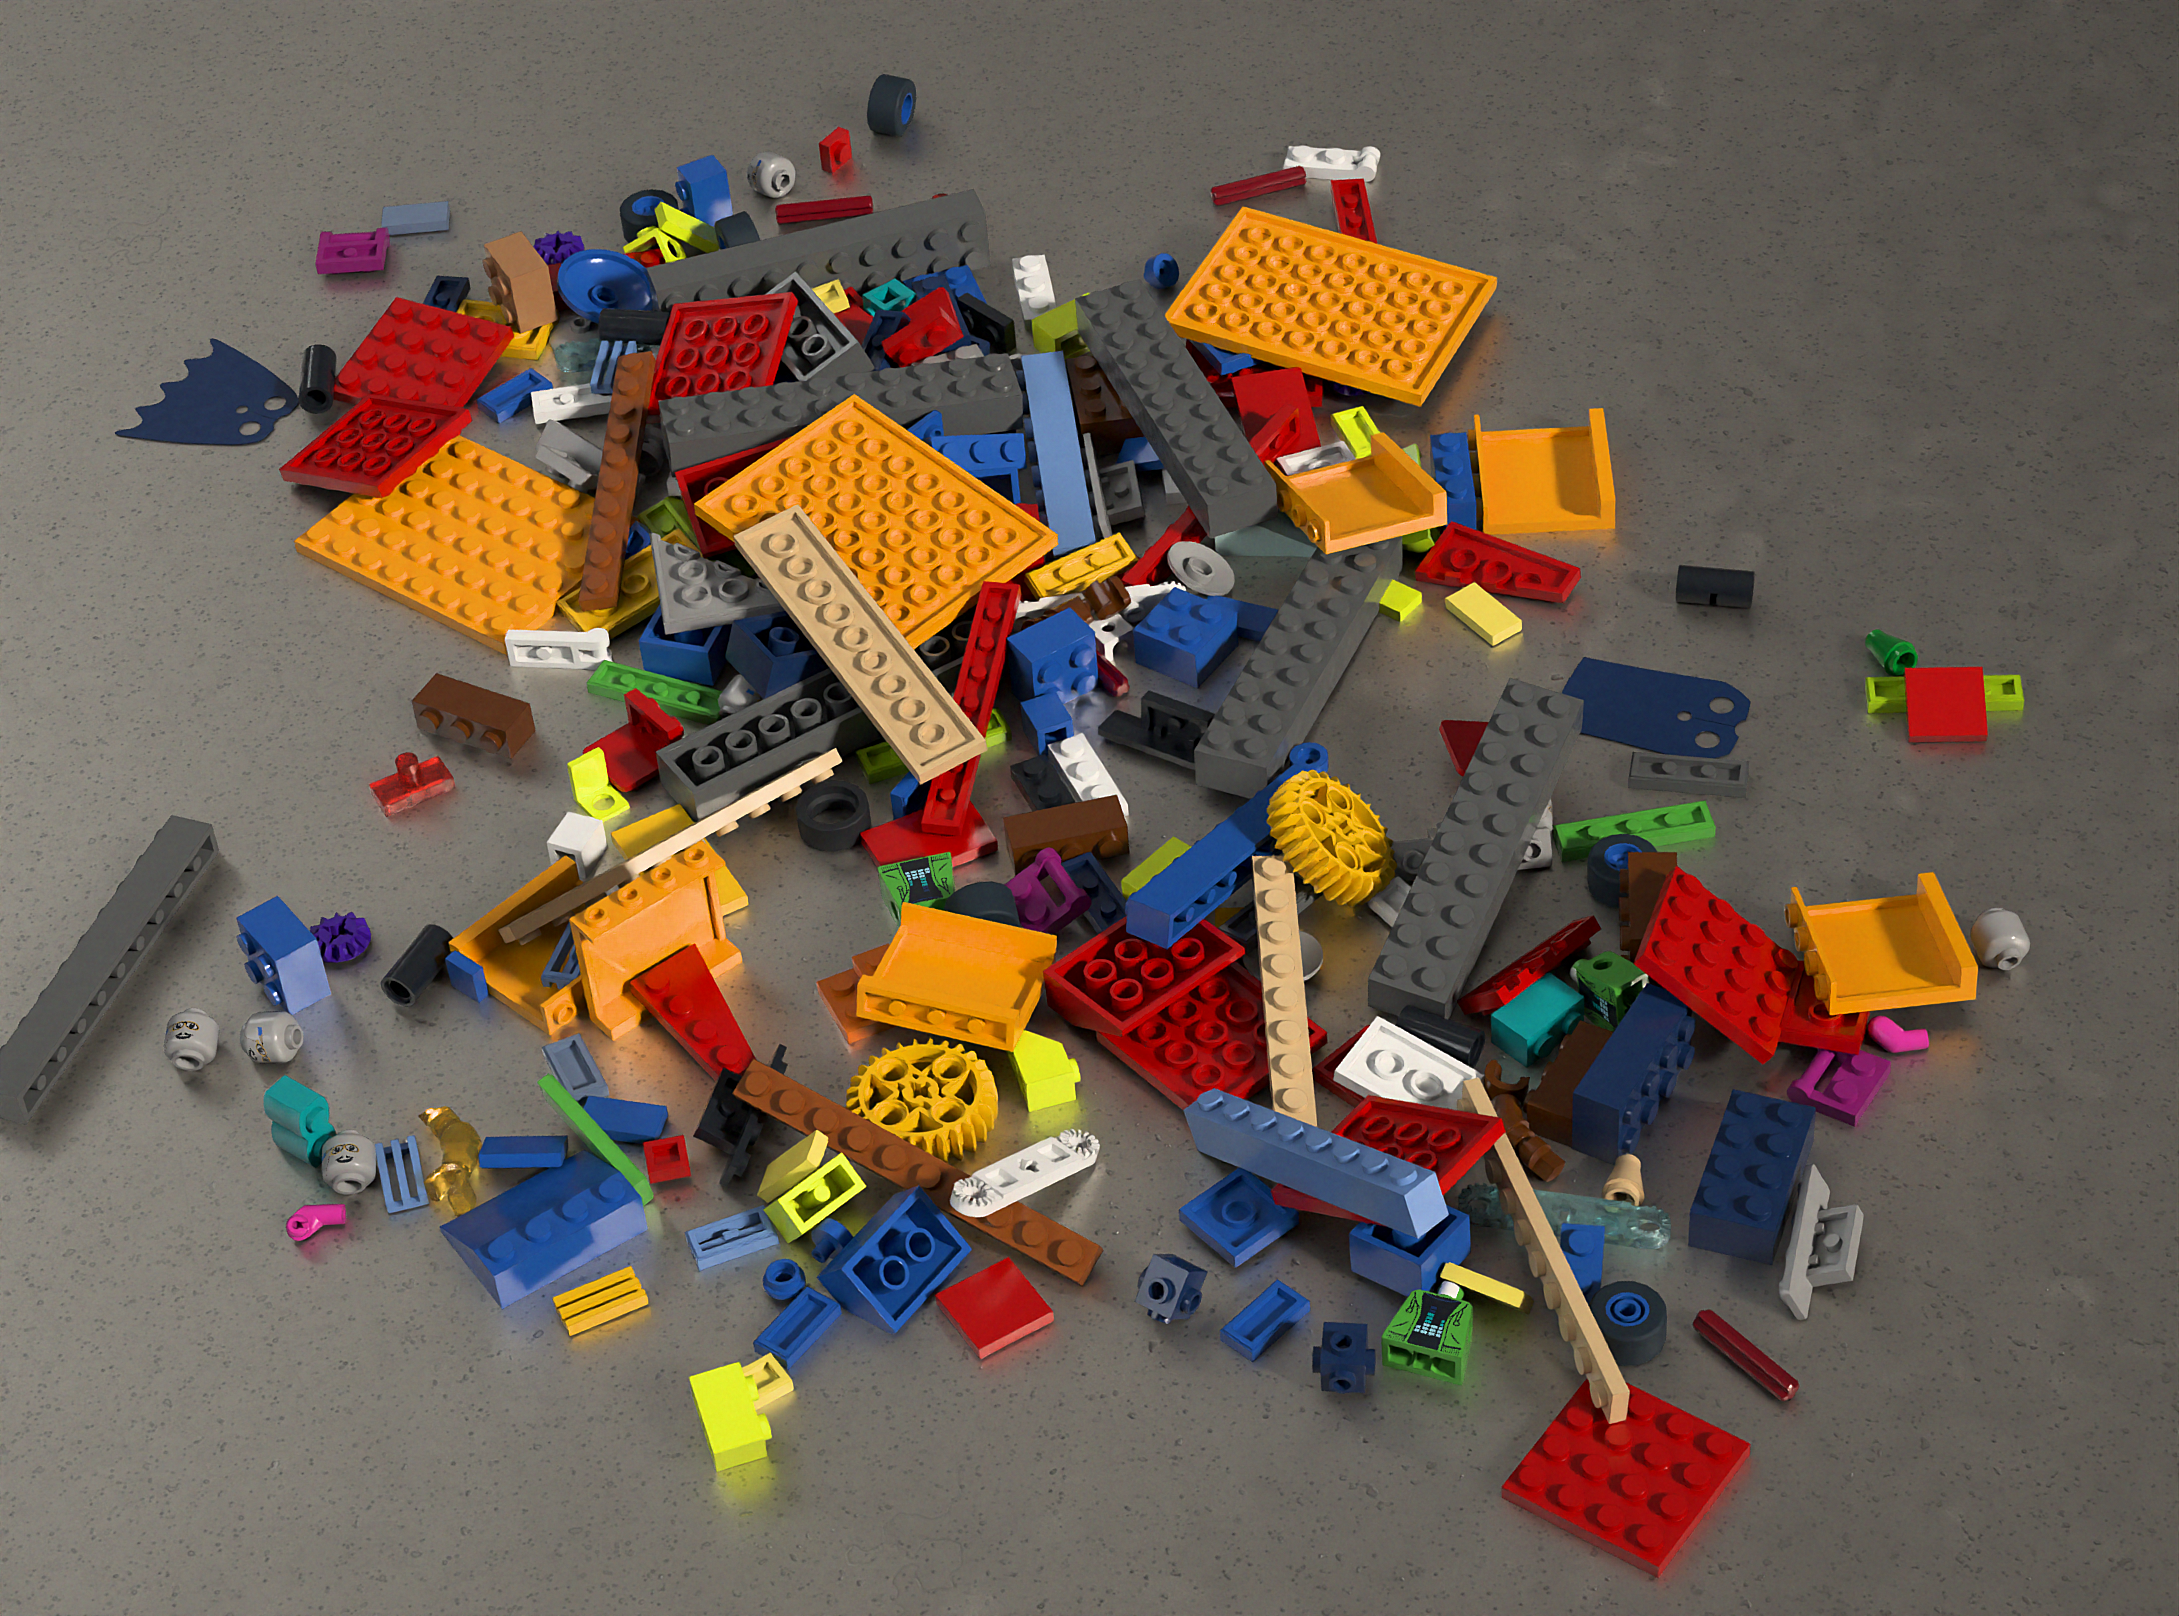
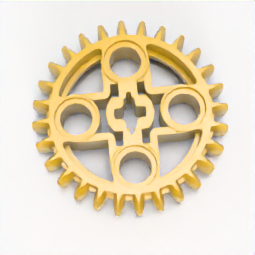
M1316 770L1301 771L1287 779L1269 799L1270 805L1266 808L1267 814H1269L1267 824L1273 827L1269 834L1277 839L1275 848L1282 850L1284 853L1283 861H1289L1294 868L1292 873L1298 872L1303 877V884L1310 883L1314 887V893L1323 892L1326 900L1330 901L1335 898L1338 905L1345 903L1351 907L1357 904L1363 905L1379 892L1385 890L1390 881L1395 877L1394 871L1397 868V862L1393 859L1395 851L1391 849L1393 840L1386 836L1388 828L1381 826L1379 822L1380 815H1374L1369 808L1371 804L1366 805L1360 799L1361 793H1353L1348 783L1341 785L1337 776L1329 778L1327 772L1317 773Z
M931 1037L927 1044H918L914 1038L912 1045L906 1047L897 1042L896 1050L889 1051L883 1047L881 1058L870 1055L868 1059L869 1066L859 1065L858 1075L851 1077L850 1087L847 1089L846 1109L948 1163V1158L953 1156L962 1161L963 1150L974 1153L977 1146L976 1142H986L987 1132L994 1130V1120L998 1118L997 1087L994 1083L992 1071L987 1069L985 1060H977L975 1051L965 1053L962 1044H958L951 1049L947 1039L941 1045H934ZM974 1097L973 1103L968 1106L966 1103ZM874 1102H878L876 1106L870 1110L872 1104Z

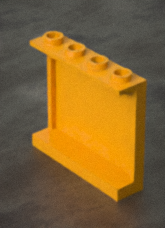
M1603 408L1589 409V426L1481 432L1479 414L1474 415V429L1467 430L1469 451H1475L1470 452L1472 474H1477L1473 475L1475 497H1480V499H1476V521L1482 520L1483 533L1498 535L1615 529L1616 500Z
M1384 432L1371 435V456L1294 475L1285 476L1270 460L1264 461L1265 468L1276 483L1277 505L1280 511L1285 512L1294 525L1299 527L1308 536L1309 540L1315 543L1325 554L1447 524L1446 491Z
M702 840L569 919L590 1020L612 1041L653 1017L631 993L630 982L694 943L714 979L742 962L741 951L726 938L716 884L715 871L726 865L725 860Z
M566 855L448 942L451 953L454 951L460 952L483 967L489 994L548 1035H552L563 1025L568 1024L576 1015L587 1008L581 974L562 989H558L556 983H553L551 988L543 987L541 975L569 920L556 927L553 926L551 921L539 927L542 933L540 936L523 945H520L518 939L505 944L498 929L584 883L579 879L576 862ZM583 903L572 909V911L576 915L587 907ZM569 953L559 970L561 973L570 958Z
M1934 872L1918 874L1917 893L1913 895L1805 906L1798 888L1791 887L1790 904H1785L1784 907L1786 926L1794 930L1796 950L1798 952L1803 951L1806 974L1808 976L1813 975L1816 998L1824 1001L1829 1016L1976 999L1978 965Z
M903 902L901 926L873 976L862 975L858 982L856 1017L1013 1052L1045 989L1043 970L1053 965L1056 961L1057 936Z

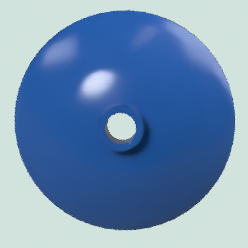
M604 249L584 250L569 256L559 268L557 288L561 298L575 313L591 322L599 324V317L603 308L654 310L647 269L636 260L624 254Z

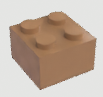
M522 231L484 244L486 259L482 260L483 267L492 283V286L488 287V292L495 306L500 305L507 323L512 322L522 334L557 321L558 317L548 265Z

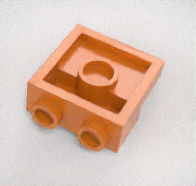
M889 943L852 956V969L816 982L821 999L848 1045L896 1027V1025L856 1017L858 982L862 975L873 976L889 947Z

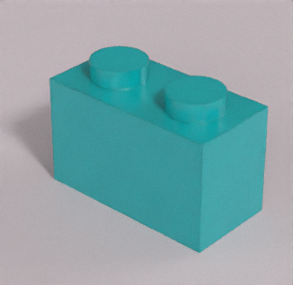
M1546 973L1505 1006L1491 1014V1043L1528 1068L1538 1059L1548 1056L1554 1047L1562 1042L1566 1034L1571 1035L1580 1020L1584 1021V996L1551 973Z

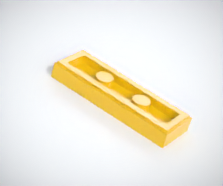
M1119 532L1026 573L1024 582L1037 601H1039V598L1075 594L1084 591L1096 580L1102 583L1107 578L1120 575L1128 569H1132L1138 562V559Z

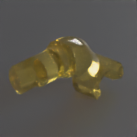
M450 1107L429 1108L418 1117L438 1138L443 1153L441 1166L433 1170L426 1177L424 1185L432 1201H441L447 1194L448 1202L455 1216L459 1217L472 1210L476 1204V1195L468 1179L479 1160L478 1154L482 1147L481 1138L475 1128L470 1123L462 1122Z

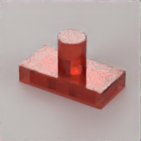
M410 752L402 753L396 757L397 773L369 784L371 795L386 817L456 788L453 776L439 756L419 763L417 756Z

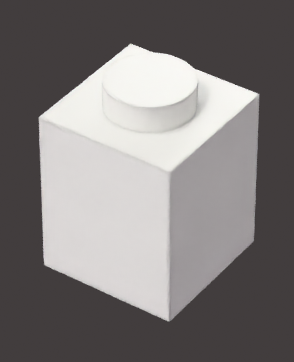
M567 812L546 842L551 866L566 855L576 862L579 877L587 879L608 848L602 820L572 812Z

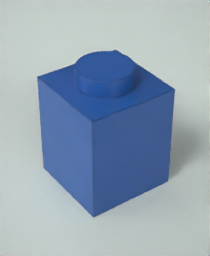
M1055 691L1020 703L1023 731L1038 756L1043 754L1049 756V744L1074 736L1072 718Z

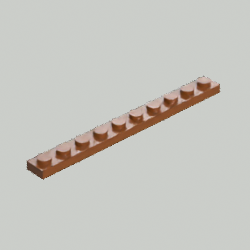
M652 351L618 356L578 600L583 612L618 607L656 362Z
M756 1059L752 1060L732 1093L740 1101L806 1137L816 1130L820 1131L828 1137L826 1146L828 1149L838 1154L842 1152L850 1161L903 1190L920 1186L940 1210L1083 1287L1104 1251L1100 1245L1018 1201L984 1217H970L959 1213L950 1204L952 1190L956 1182L961 1179L970 1178V1175Z

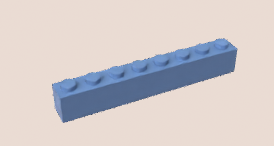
M1063 351L1021 356L1022 370L1016 371V378L1020 389L1025 391V394H1022L1023 415H1029V417L1023 418L1026 439L1033 438V441L1027 442L1030 463L1037 462L1036 466H1031L1033 486L1041 487V490H1035L1036 504H1038V512H1045V515H1039V519L1042 524L1058 534V545L1045 554L1046 562L1056 561L1096 543Z
M1215 1088L1202 1093L1194 1103L1183 1110L1199 1152L1415 1238H1420L1449 1215L1436 1173L1424 1167Z

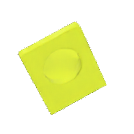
M655 226L639 231L637 233L638 238L623 247L625 253L645 251L658 243L666 263L687 258L680 240L661 231L660 228H655ZM667 242H670L674 246L677 252V257L672 255L668 248Z
M599 747L567 763L574 801L590 817L605 822L630 808L629 803L609 783L604 752ZM604 798L615 802L607 810H597L593 807L596 801Z

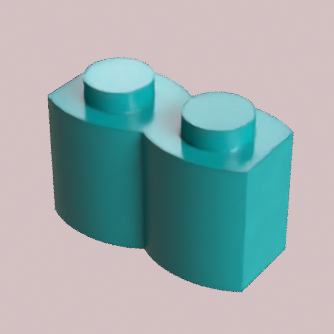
M284 1075L264 1093L263 1098L264 1111L267 1117L272 1120L271 1133L273 1141L281 1149L317 1168L322 1163V1147L324 1143L336 1136L334 1127L328 1123V1102L322 1095Z

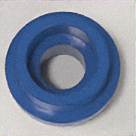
M780 1259L772 1262L767 1267L763 1276L765 1292L770 1297L780 1300L797 1296L806 1284L805 1273L802 1268L789 1259Z

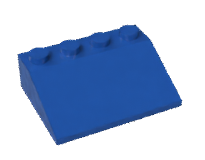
M584 1149L565 1159L562 1166L550 1167L440 1226V1230L500 1308L504 1309L648 1230L640 1194L619 1170Z

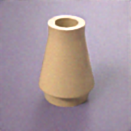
M1630 1154L1621 1155L1616 1159L1615 1167L1602 1189V1198L1607 1208L1619 1215H1628L1635 1212L1644 1201V1190L1640 1173L1641 1163L1637 1157Z

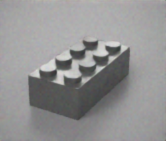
M796 271L765 294L792 292L798 299L780 363L797 382L819 377L828 378L848 375L850 373H865L875 369L856 338Z

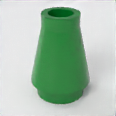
M1875 629L1867 635L1865 639L1866 648L1873 653L1889 675L1904 676L1905 668H1915L1917 665L1918 655L1912 643L1886 634L1880 629Z

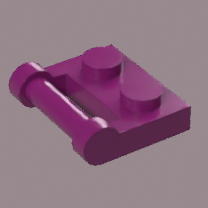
M377 228L375 232L333 234L332 231L321 232L315 262L317 273L336 275L345 272L384 270L387 247L390 245L388 228Z
M1050 847L1041 850L1037 854L1034 863L1004 884L1012 891L1019 920L1023 928L1055 935L1087 911L1092 902L1084 889L1078 888L1063 868L1061 857L1057 851ZM1048 875H1050L1066 897L1065 903L1060 907L1056 905L1040 883Z
M1818 1048V1052L1800 1079L1793 1080L1786 1093L1788 1098L1794 1103L1816 1107V1112L1855 1127L1889 1076L1891 1061L1860 1050L1859 1055ZM1831 1061L1841 1063V1066L1823 1093L1814 1090L1815 1085Z

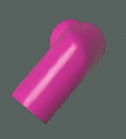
M1875 1016L1868 1022L1869 1036L1889 1053L1928 1049L1929 1047L1928 1034L1925 1028L1904 1031L1885 1016Z
M304 1205L287 1220V1234L293 1240L300 1241L308 1239L323 1225L345 1224V1205Z

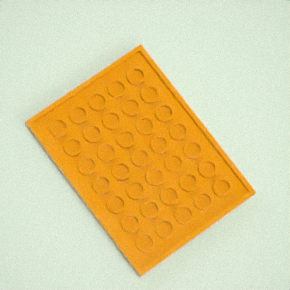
M1243 206L1164 316L1180 338L1207 343L1238 354L1246 353L1251 355V358L1269 362L1276 366L1286 368L1300 367L1302 372L1307 375L1317 376L1341 385H1348L1372 394L1382 395L1421 407L1496 290L1497 277Z
M855 394L694 503L695 514L733 542L734 535L798 504L913 649L920 646L978 603L983 581L1006 583L1058 545L1057 533Z
M459 435L441 447L435 456L427 459L420 465L412 476L405 478L399 483L390 495L383 498H375L367 495L352 494L294 540L296 552L504 655H508L505 643L508 629L537 630L560 611L556 603L557 601L581 587L595 498ZM632 516L630 528L635 521L640 522L638 518Z

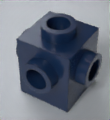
M1153 1254L1149 1266L1143 1270L1137 1284L1139 1291L1135 1302L1148 1308L1147 1315L1163 1323L1170 1324L1172 1320L1189 1319L1190 1315L1197 1310L1201 1303L1202 1292L1200 1290L1208 1271L1174 1254Z
M1324 1322L1321 1347H1313L1312 1372L1320 1373L1321 1391L1341 1394L1350 1392L1365 1393L1367 1375L1375 1376L1376 1349L1368 1348V1324Z

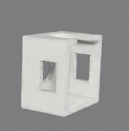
M1119 614L1106 620L1096 618L1089 625L1095 631L1096 645L1099 647L1098 651L1109 661L1113 660V648L1120 640L1126 642L1128 652L1134 649V628Z

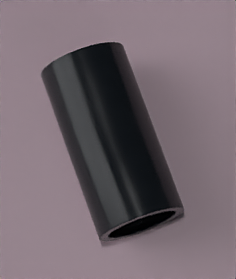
M603 308L600 313L598 327L600 340L609 341V343L622 341L623 344H628L629 341H636V344L660 346L671 312Z
M321 344L311 345L302 354L298 402L303 410L312 414L325 413L333 405L337 357L335 352L328 346Z
M1679 565L1676 583V602L1706 605L1712 603L1717 604V606L1751 608L1755 571Z
M426 925L381 980V988L385 995L398 1005L404 1007L412 1006L446 964L445 958L451 954L448 942L453 939L452 935L440 926Z
M1410 1005L1403 1008L1395 1025L1471 1068H1474L1478 1063L1485 1045L1486 1036L1484 1031L1451 1019H1444L1442 1016Z

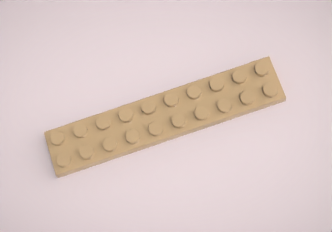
M798 504L733 536L735 546L920 785L987 751L986 740Z

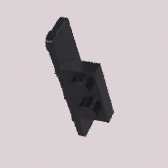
M1149 690L1141 698V718L1115 710L1098 727V735L1113 740L1116 743L1146 752L1149 755L1174 762L1182 767L1195 770L1194 750L1215 717V713Z
M779 1044L767 1066L784 1075L788 1064L783 1062L782 1059L787 1047ZM723 1067L693 1137L730 1154L718 1183L726 1187L734 1174L739 1177L742 1176L751 1157V1154L745 1152L748 1144L754 1146L764 1125L757 1120L760 1114L764 1116L766 1114L740 1101L732 1094L743 1076Z

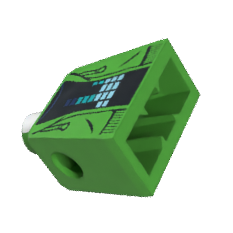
M950 852L877 867L881 897L898 928L901 926L903 902L944 911L946 900L955 892Z
M1605 951L1590 960L1580 959L1573 964L1570 970V977L1578 984V992L1584 996V1015L1595 1026L1613 1032L1646 983H1649L1646 973L1629 960L1612 951Z
M1445 1281L1440 1284L1436 1294L1420 1289L1412 1291L1383 1332L1381 1337L1382 1365L1462 1386L1473 1332V1306L1469 1302L1462 1300L1464 1296L1463 1289L1454 1282Z

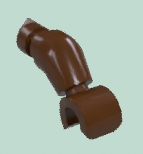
M1117 576L1107 578L1101 584L1096 580L1082 592L1085 597L1083 600L1077 596L1054 608L1048 609L1042 616L1023 622L1021 631L1069 607L1084 622L1090 625L1095 621L1092 615L1095 614L1100 620L1111 618L1129 606L1131 598Z
M1491 1060L1486 1065L1484 1071L1483 1087L1497 1116L1502 1118L1505 1133L1516 1156L1544 1181L1550 1182L1562 1172L1566 1162L1551 1150L1549 1144L1539 1136H1535L1534 1132L1529 1129V1123L1523 1118L1522 1107L1529 1092L1530 1077H1520V1080L1515 1084L1502 1082V1067L1497 1060Z

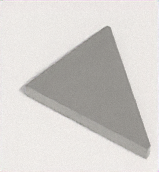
M656 533L649 534L665 635L733 624V620L785 611L760 578L753 580L742 575L741 570L718 560L714 563L701 557L698 551L679 543H675V545L661 540L660 535Z

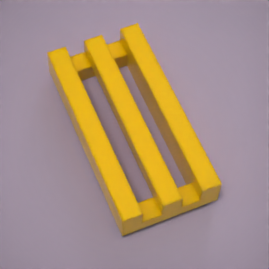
M631 1266L552 1298L554 1308L569 1336L649 1304L647 1294L641 1288V1283L635 1277Z

